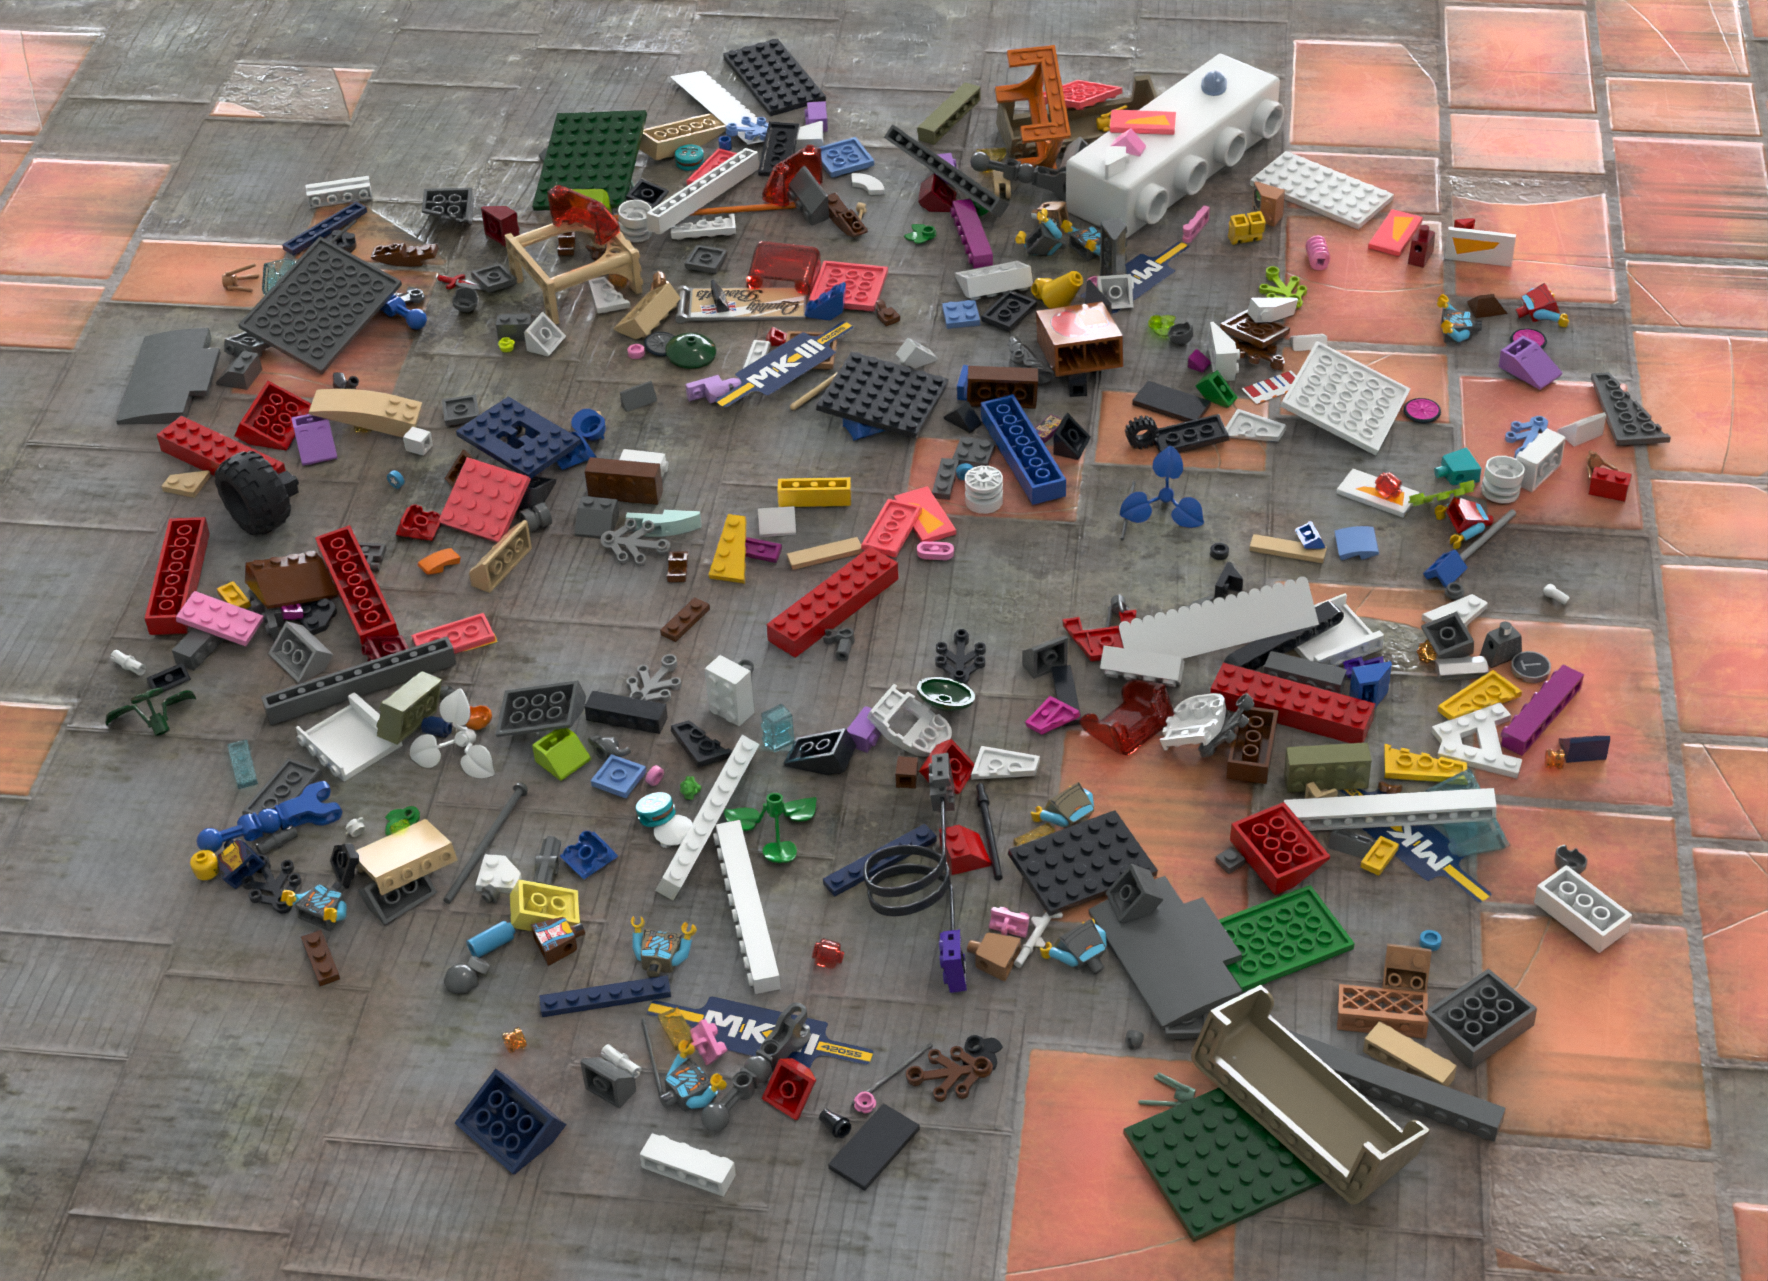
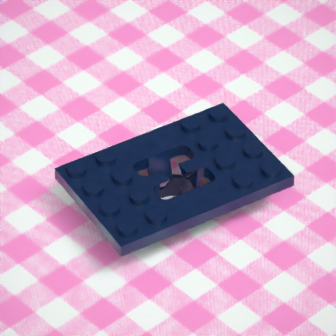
M509 396L456 430L459 438L513 471L528 476L530 479L581 445L580 438ZM518 426L525 428V435L522 437H516L518 430L515 428ZM507 437V444L501 441L500 438Z

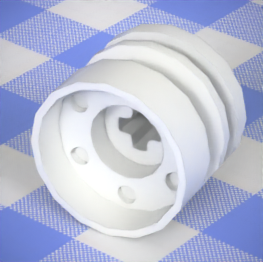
M629 200L619 206V232L623 233L627 241L643 242L652 236V231H649L647 227L646 213L652 208L647 202Z
M1495 456L1490 458L1485 467L1481 487L1482 494L1487 499L1497 503H1511L1517 500L1524 476V465L1513 457Z
M977 466L966 473L965 504L967 508L976 513L988 514L995 512L1002 506L1003 476L1001 472L991 466Z

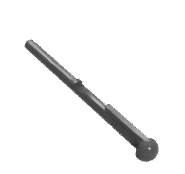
M517 783L513 786L515 792L444 897V902L451 903L520 797L527 795L528 788L524 783Z

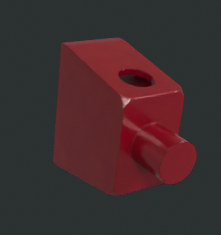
M1420 225L1412 238L1408 264L1424 268L1434 251L1435 232L1429 230L1428 225Z

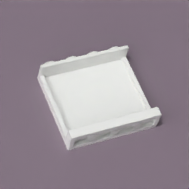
M1345 593L1326 600L1333 602L1344 613L1343 620L1338 625L1294 648V650L1302 659L1338 667L1343 665V661L1363 657L1381 650L1384 635L1380 630L1372 633L1346 604L1347 595ZM1324 602L1318 603L1314 605V607H1317Z
M355 692L348 696L350 705L304 732L299 726L296 727L298 743L301 746H305L312 756H316L324 767L327 766L335 777L338 776L344 782L403 746L402 741L396 745L377 737L378 728L376 725L380 714Z

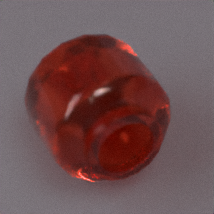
M1383 472L1375 480V490L1385 499L1397 498L1402 493V481L1391 472Z
M823 938L815 943L812 958L816 965L833 969L837 963H842L844 951H841V944L839 942Z

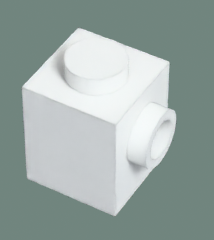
M412 427L403 437L406 451L424 456L433 446L431 432Z

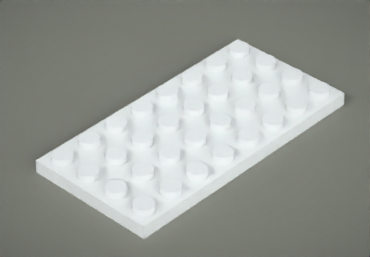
M1287 151L1250 180V185L1253 187L1254 182L1257 181L1284 189L1285 200L1358 230L1388 205L1394 197V194L1386 190L1379 189L1371 184L1364 183Z

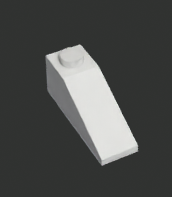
M1251 298L1247 314L1255 322H1273L1294 315L1298 299Z

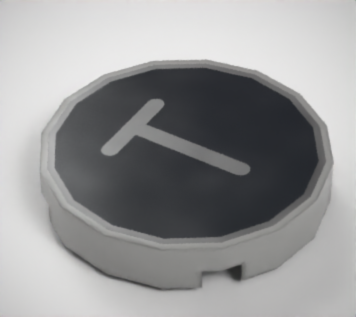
M1524 651L1513 657L1511 671L1515 677L1522 678L1524 682L1538 683L1544 681L1549 676L1551 663L1547 657L1540 653Z

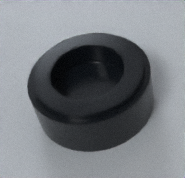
M1215 543L1210 548V555L1216 560L1226 559L1229 556V547L1224 543Z

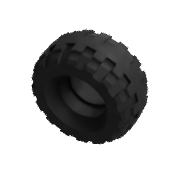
M242 451L223 461L215 471V485L225 508L234 521L247 533L255 536L259 534L265 535L283 525L290 516L291 505L289 495L285 490L286 488L277 472L271 467V464L260 454L254 451Z

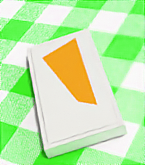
M1449 227L1444 259L1511 267L1516 234Z
M1352 469L1337 488L1336 494L1404 518L1413 506V503H1408L1410 501L1409 496L1419 494V492Z

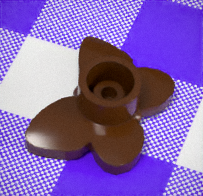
M587 244L585 246L592 254L591 259L594 261L601 258L607 249H598Z

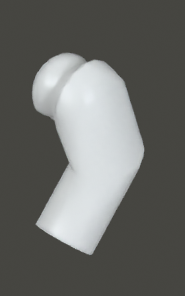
M1548 584L1544 587L1543 592L1546 597L1555 599L1564 605L1570 598L1556 589L1553 584Z

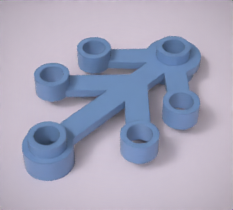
M743 116L741 124L749 127H739L736 123H728L726 126V134L729 136H736L739 131L745 132V139L753 140L760 135V139L765 141L769 123H766V118L758 117L755 124L751 122L750 117Z
M1535 416L1530 419V422L1521 423L1514 421L1511 423V431L1506 433L1505 441L1514 443L1517 440L1526 439L1522 447L1515 451V459L1520 451L1522 452L1530 442L1532 443L1536 439L1538 432L1543 433L1547 429L1548 420L1546 418ZM1531 428L1530 431H1525V432L1518 433V432H1520L1521 430Z

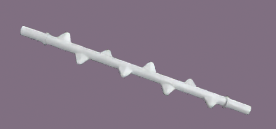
M1045 912L1043 917L1033 916L1031 918L1036 928L1026 944L1022 946L1021 952L1014 961L1016 967L1020 968L1028 955L1033 952V947L1044 948L1045 942L1041 935L1052 918L1063 917L1062 912L1052 916Z

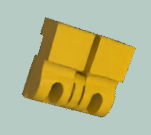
M1262 212L1247 213V216L1245 214L1230 216L1228 238L1232 245L1237 244L1238 241L1240 243L1253 242L1254 238L1256 241L1262 240V233L1266 225Z

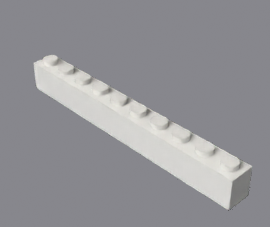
M747 148L743 149L646 213L648 230L656 234L664 233L759 169L758 152Z
M744 735L740 737L655 891L671 900L675 899L759 746L758 743Z
M1494 788L1284 800L1285 804L1309 831L1496 821Z
M737 820L716 824L717 833H713L715 846L719 845V848H717L718 860H723L720 866L722 876L726 875L727 877L724 879L726 891L730 890L731 893L728 894V901L730 906H734V909L731 910L733 922H738V925H735L737 938H742V941H739L741 954L745 953L746 957H743L745 970L749 969L750 973H747L748 984L753 986L755 994L779 990V973L741 822Z

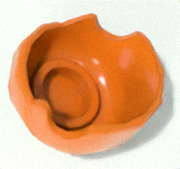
M469 706L470 719L465 724L468 729L480 730L491 722L492 712L487 706Z

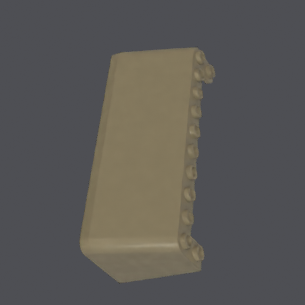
M1150 74L1134 77L1131 97L1097 102L1094 106H1086L1083 110H1075L1073 107L1066 108L1071 137L1064 139L1059 153H1064L1066 147L1078 137H1081L1090 145L1107 132L1098 130L1096 125V118L1101 117V115L1127 105V108L1123 110H1140L1157 98ZM1015 102L998 103L996 125L1012 159L1038 156L1035 142L1022 144L1020 126L1032 125L1030 112L1014 115ZM1048 109V110H1047V115H1048V121H1049V123H1050V122H1051V119H1050V114H1049V109Z
M1259 985L1210 1010L1191 1052V1059L1194 1065L1348 1203L1356 1205L1366 1199L1418 1155L1430 1130L1418 1120L1408 1122L1404 1130L1390 1120L1270 1016L1274 1006V999L1263 986Z

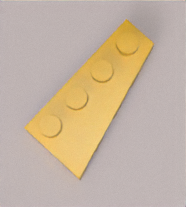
M727 515L709 571L710 579L745 584L747 524L745 516Z
M1492 670L1438 705L1437 711L1448 720H1452L1500 702L1503 704L1522 696V690Z
M1384 744V778L1467 783V763L1444 757L1436 759L1427 753L1422 752L1421 755L1410 753V749L1401 748V750L1391 748L1392 745Z

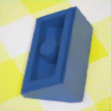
M1312 521L1295 530L1305 549L1326 548Z

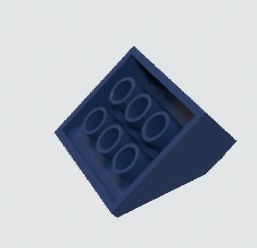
M496 1068L455 1121V1124L514 1175L549 1147L567 1125L509 1075Z

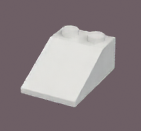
M1210 322L1208 350L1212 371L1218 370L1225 381H1234L1236 373H1239L1237 360L1240 359V351L1236 349L1235 342L1214 322Z

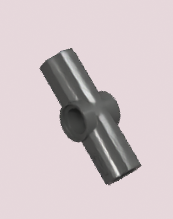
M548 836L546 839H543L540 855H537L535 858L533 882L552 885L554 875L558 873L561 841L555 836Z

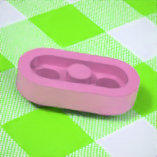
M925 541L917 545V555L925 560H949L954 556V547L947 542Z

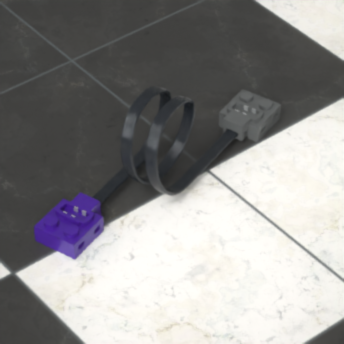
M948 753L932 755V763H929L933 811L941 812L942 855L932 849L917 845L887 847L875 852L867 859L863 868L865 885L868 888L867 894L872 909L885 916H906L920 912L939 901L949 889L950 931L940 933L939 958L940 966L944 970V984H948L949 991L952 993L967 991L965 954L961 950L960 929L955 930L954 892L950 881L946 851L945 811L955 810L954 781ZM895 855H920L931 858L939 863L936 868L920 864L895 865L879 871L870 881L868 879L869 871L874 864ZM915 873L927 875L914 883L900 887L886 888L877 886L884 879L899 874ZM937 879L943 882L933 894L910 905L888 907L876 903L872 898V894L881 897H901L918 892Z

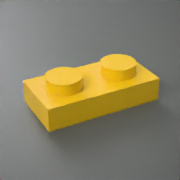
M234 581L217 588L218 595L224 602L244 609L251 607L249 599Z
M1380 836L1361 861L1360 867L1379 876L1398 851L1399 844Z

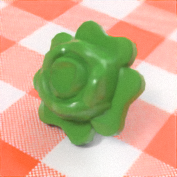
M686 776L685 781L680 784V792L686 800H693L694 795L701 791V786L695 781L693 776Z

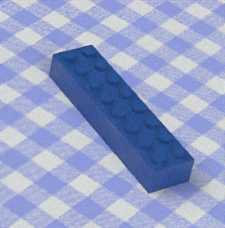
M1014 394L981 402V420L992 439L996 442L998 449L1031 504L1034 505L1065 497L1066 478Z

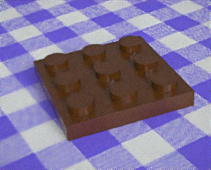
M1248 309L1220 324V328L1227 335L1238 337L1241 341L1254 344L1257 348H1264L1288 335L1290 332V327L1276 321L1255 322L1247 314Z

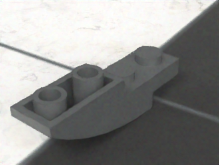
M248 590L250 600H255L251 602L253 612L263 615L264 623L268 622V624H265L267 635H272L273 642H275L279 635L278 628L284 626L280 607L267 609L253 591Z

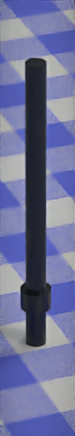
M979 783L976 785L977 805L981 809L994 879L999 881L1002 880L1003 876L988 808L990 804L989 798L985 793L984 784Z

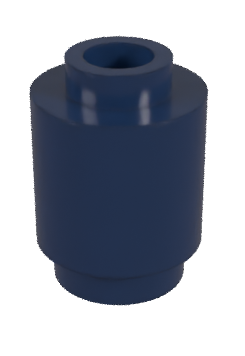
M429 716L423 719L421 729L423 733L446 738L452 732V723L446 722L442 717Z

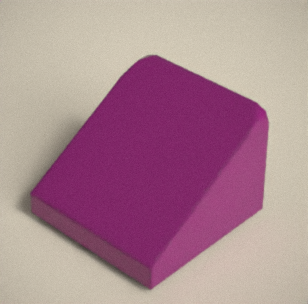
M1195 349L1188 357V368L1202 373L1211 364V361L1198 349Z

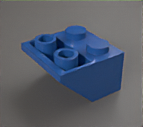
M1391 661L1352 667L1349 696L1375 703L1376 708L1389 690Z

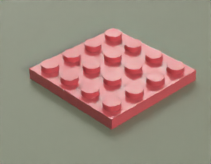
M1075 80L1062 85L1066 108L1073 107L1075 110H1083L1086 106H1094L1097 102H1105L1108 98H1116V95L1122 94V87ZM1044 91L1045 104H1048L1046 91Z
M823 261L809 302L819 298L822 293H827L833 286L845 282V309L875 311L876 301L879 300L888 274V267Z
M467 457L439 518L441 525L498 543L508 532L531 479L528 476Z

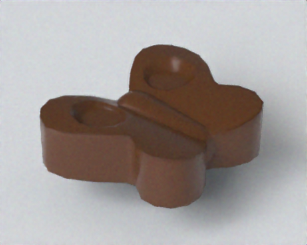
M1383 781L1378 783L1380 791L1386 792V794L1402 792L1401 785H1389Z

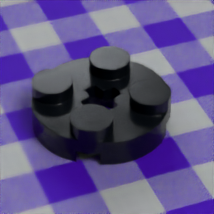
M341 230L332 231V234L325 239L331 241ZM345 232L333 242V244L349 253L353 252L357 247L355 234Z

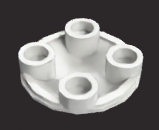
M674 815L667 823L654 827V836L663 848L680 845L692 822L685 816Z

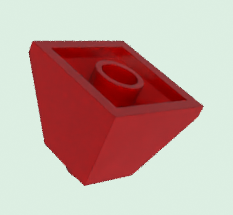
M779 1059L761 1099L794 1120H799L814 1087L816 1078L808 1067L795 1059Z

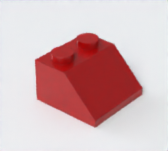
M1594 467L1588 494L1625 502L1632 474Z
M949 739L935 746L919 772L929 782V763H932V755L948 753L954 781V793L959 794L971 777L975 764L952 739Z
M961 825L946 827L947 863L951 875L991 866V861L979 833ZM939 829L940 848L942 850L941 829Z

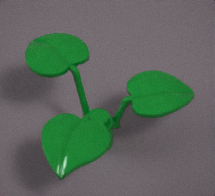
M770 793L767 795V804H763L761 813L754 808L747 807L736 809L724 808L726 821L740 820L743 831L754 829L755 823L761 822L767 810L769 816L775 818L777 843L766 844L763 847V856L771 862L788 863L795 859L797 848L791 841L780 842L779 816L783 813L785 817L790 816L793 821L810 820L815 815L817 799L816 797L804 798L784 804L781 794Z

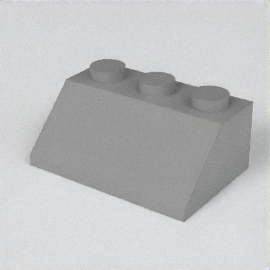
M287 621L268 653L298 683H303L323 672L334 655L303 625Z

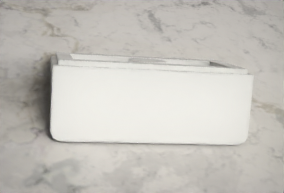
M1324 334L1290 337L1294 351L1312 350L1316 341L1327 346V336Z

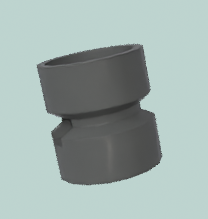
M543 502L533 506L532 510L527 508L519 512L520 522L524 520L528 522L529 533L538 530L539 526L543 528L552 524L551 513Z

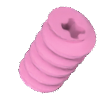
M1319 235L1313 236L1306 242L1310 265L1314 270H1324L1330 261L1326 240Z

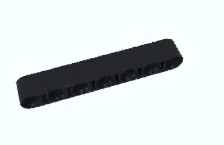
M1326 601L1315 607L1319 625L1255 640L1229 654L1225 658L1224 663L1254 671L1265 665L1271 651L1282 654L1291 651L1338 625L1343 620L1344 613L1333 602Z

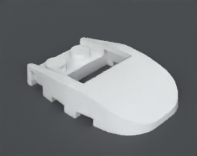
M893 684L871 709L867 718L888 741L916 756H929L937 744L951 738V727L940 714L936 715L930 710V705L925 702L922 704L915 700V696L909 692L905 695L896 690L897 685ZM901 706H904L910 713L919 718L904 737L899 733L893 732L888 724L889 720Z
M1212 693L1193 696L1180 702L1173 710V717L1167 718V727L1163 728L1162 732L1165 738H1160L1163 749L1167 750L1170 746L1179 747L1184 744L1196 745L1203 742L1204 746L1207 745L1221 732L1226 716L1224 697L1221 694Z

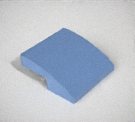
M1356 526L1335 530L1341 561L1360 555L1361 560L1379 555L1374 527Z

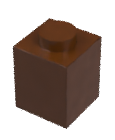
M898 756L895 773L896 788L916 789L918 757Z

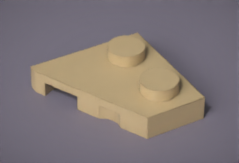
M210 471L170 475L162 485L163 492L195 498L211 477Z

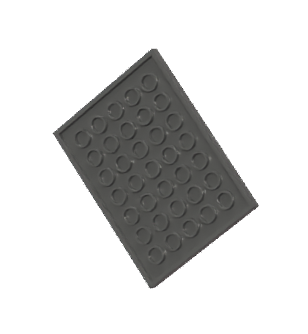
M319 237L243 318L238 326L239 329L314 371L323 374L402 286V282L326 239Z

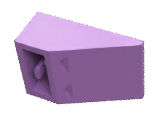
M1521 336L1501 350L1498 367L1539 390L1562 375L1561 370L1536 342L1525 336Z
M309 414L292 417L302 466L337 459L328 419Z

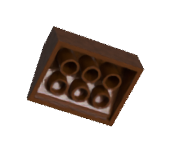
M316 551L246 562L245 583L267 609L338 596L326 565Z

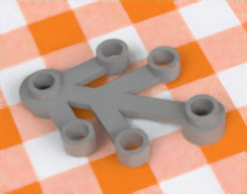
M629 518L625 521L624 526L615 532H604L600 539L601 544L605 548L612 549L621 564L627 563L629 556L620 549L619 545H625L638 566L645 565L647 559L636 547L656 549L660 555H667L671 551L670 543L666 539L658 541L639 539L645 534L654 531L655 526L650 520L645 521L642 528L627 538L621 537L628 531H633L637 528L635 519ZM639 558H644L643 561L638 562Z
M673 654L664 655L661 659L662 667L651 680L649 677V667L647 665L638 666V676L642 678L644 688L639 690L638 678L629 677L627 679V687L631 689L629 697L647 701L659 699L662 702L670 701L671 692L664 688L680 689L682 687L681 679L678 677H673L666 681H661V679L667 672H672L676 669V656ZM663 689L660 692L649 694L651 691Z

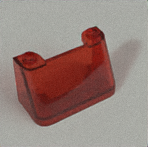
M808 144L785 160L777 163L773 167L763 189V201L784 208L788 206L787 192L789 191V183L803 166H806L819 185L823 183L821 148Z
M556 185L547 192L553 225L560 227L561 223L568 222L570 226L575 222L581 223L595 230V242L601 246L620 232L619 222L603 203L561 185Z
M767 241L759 242L755 248L749 269L747 288L759 289L763 285V278L790 281L795 283V290L799 294L811 296L821 269L819 250L812 246Z
M1131 679L1122 688L1123 703L1100 721L1097 715L1093 713L1085 714L1079 719L1083 730L1118 754L1130 755L1166 727L1167 718L1174 715V709L1165 684Z

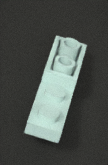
M664 510L663 514L628 512L626 514V520L633 518L637 523V528L633 531L642 528L643 523L647 520L653 522L655 526L654 531L645 534L644 537L678 535L699 529L702 526L700 511Z

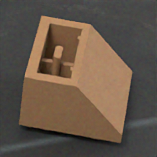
M1387 943L1382 988L1427 993L1431 949Z

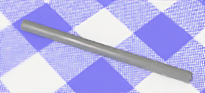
M1511 509L1463 551L1460 554L1462 560L1465 561L1516 515V511Z

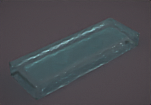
M247 739L227 744L238 789L257 785L258 781Z

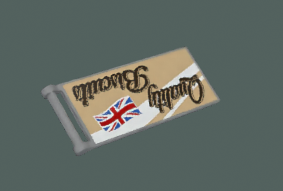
M684 285L678 287V294L681 299L678 301V311L675 316L677 323H684L685 321L806 319V287L722 288L730 311L720 313L716 310L711 288H688ZM690 294L689 315L684 314L685 295Z

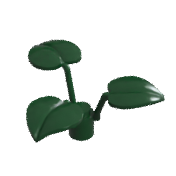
M163 688L151 689L145 694L142 693L131 698V703L135 705H126L109 712L106 715L105 723L108 726L109 723L119 716L135 710L148 724V727H152L155 736H160L170 731L167 724L169 719L166 707L188 699L196 700V696L190 690L181 691L170 696L161 703L163 708V715H161V713L155 712L150 698L161 694ZM147 701L152 716L149 717L150 721L138 709L136 704Z

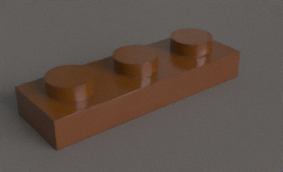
M694 597L660 629L661 636L677 642L710 610V604Z
M322 930L301 936L319 986L340 980L338 970Z

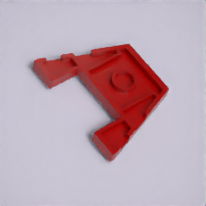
M1136 609L1124 611L1123 613L1119 612L1120 623L1127 621L1131 625V621L1136 618ZM1080 617L1062 619L1063 627L1090 661L1102 659L1104 645L1124 648L1119 626L1083 630Z

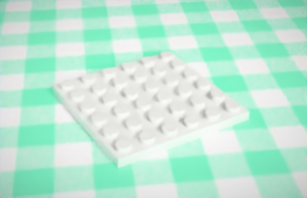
M1316 341L1280 407L1376 455L1410 388Z

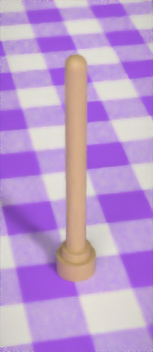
M837 373L792 403L790 409L796 410L829 387Z

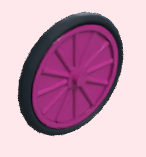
M1519 329L1510 336L1511 343L1521 336H1525L1536 342L1542 349L1547 344L1545 335L1535 329Z
M1427 398L1412 399L1405 404L1403 409L1407 418L1418 423L1433 422L1441 415L1440 406L1435 401Z

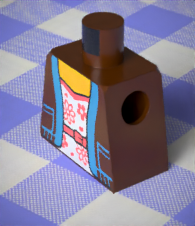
M565 917L531 924L533 939L548 966L577 950L576 938L585 935L582 923L570 927Z

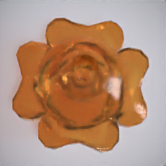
M1428 639L1424 643H1419V649L1416 651L1419 655V660L1425 663L1435 660L1436 653Z

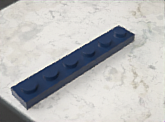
M357 201L282 244L283 250L293 256L300 253L302 250L310 247L319 237L325 238L332 231L338 230L353 220L360 218L367 213V207Z
M923 824L823 878V885L835 897L864 881L863 868L865 862L875 852L896 845L927 847L937 841V836L926 824ZM895 855L880 860L870 869L868 879L879 871L891 867L911 855Z
M668 975L544 994L539 995L542 1017L669 998L671 997Z

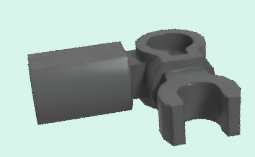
M851 628L838 629V631L825 629L824 643L831 644L837 642L836 658L839 661H847L851 646L855 642L854 631Z

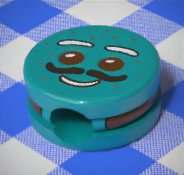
M693 144L680 146L675 151L676 166L685 171L697 170L704 163L703 149Z
M664 792L649 794L640 799L635 806L640 823L646 827L663 825L670 821L676 813L671 796Z

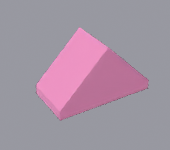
M1131 128L1115 138L1111 146L1126 147V153L1141 156L1146 148L1144 142Z

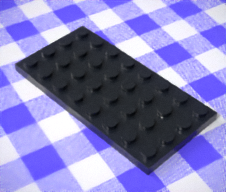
M778 38L723 53L724 60L770 117L806 107L808 102L826 101V95Z

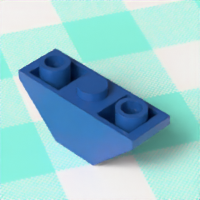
M842 282L839 285H835L827 293H822L816 300L808 302L805 316L830 321L840 315L845 304L846 283Z

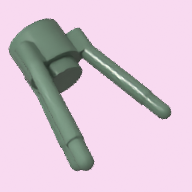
M1157 1073V1075H1154V1079L1175 1088L1174 1099L1178 1101L1139 1100L1138 1103L1175 1107L1193 1099L1196 1089L1181 1084L1162 1073Z

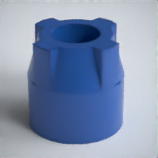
M721 136L719 138V148L730 151L732 149L731 138L729 136Z

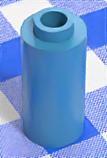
M503 920L467 940V947L472 956L480 958L513 940L515 929L510 922L507 923Z

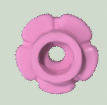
M861 1092L854 1099V1107L859 1112L870 1113L876 1106V1100L869 1092Z

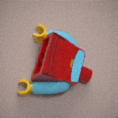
M1545 283L1536 288H1531L1521 297L1524 306L1515 309L1519 319L1529 315L1532 322L1548 319L1555 322L1558 321V325L1561 327H1567L1569 323L1567 314L1564 313L1560 316L1556 300L1554 299L1555 294L1548 289Z
M1454 497L1446 507L1438 505L1435 508L1436 518L1438 520L1444 519L1446 517L1445 512H1447L1457 533L1461 534L1460 536L1457 534L1451 536L1450 544H1453V549H1459L1462 540L1466 541L1477 534H1481L1486 526L1493 524V516L1487 515L1481 504Z

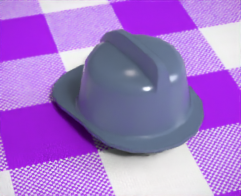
M1217 70L1210 71L1203 77L1201 89L1207 95H1221L1227 89V79Z

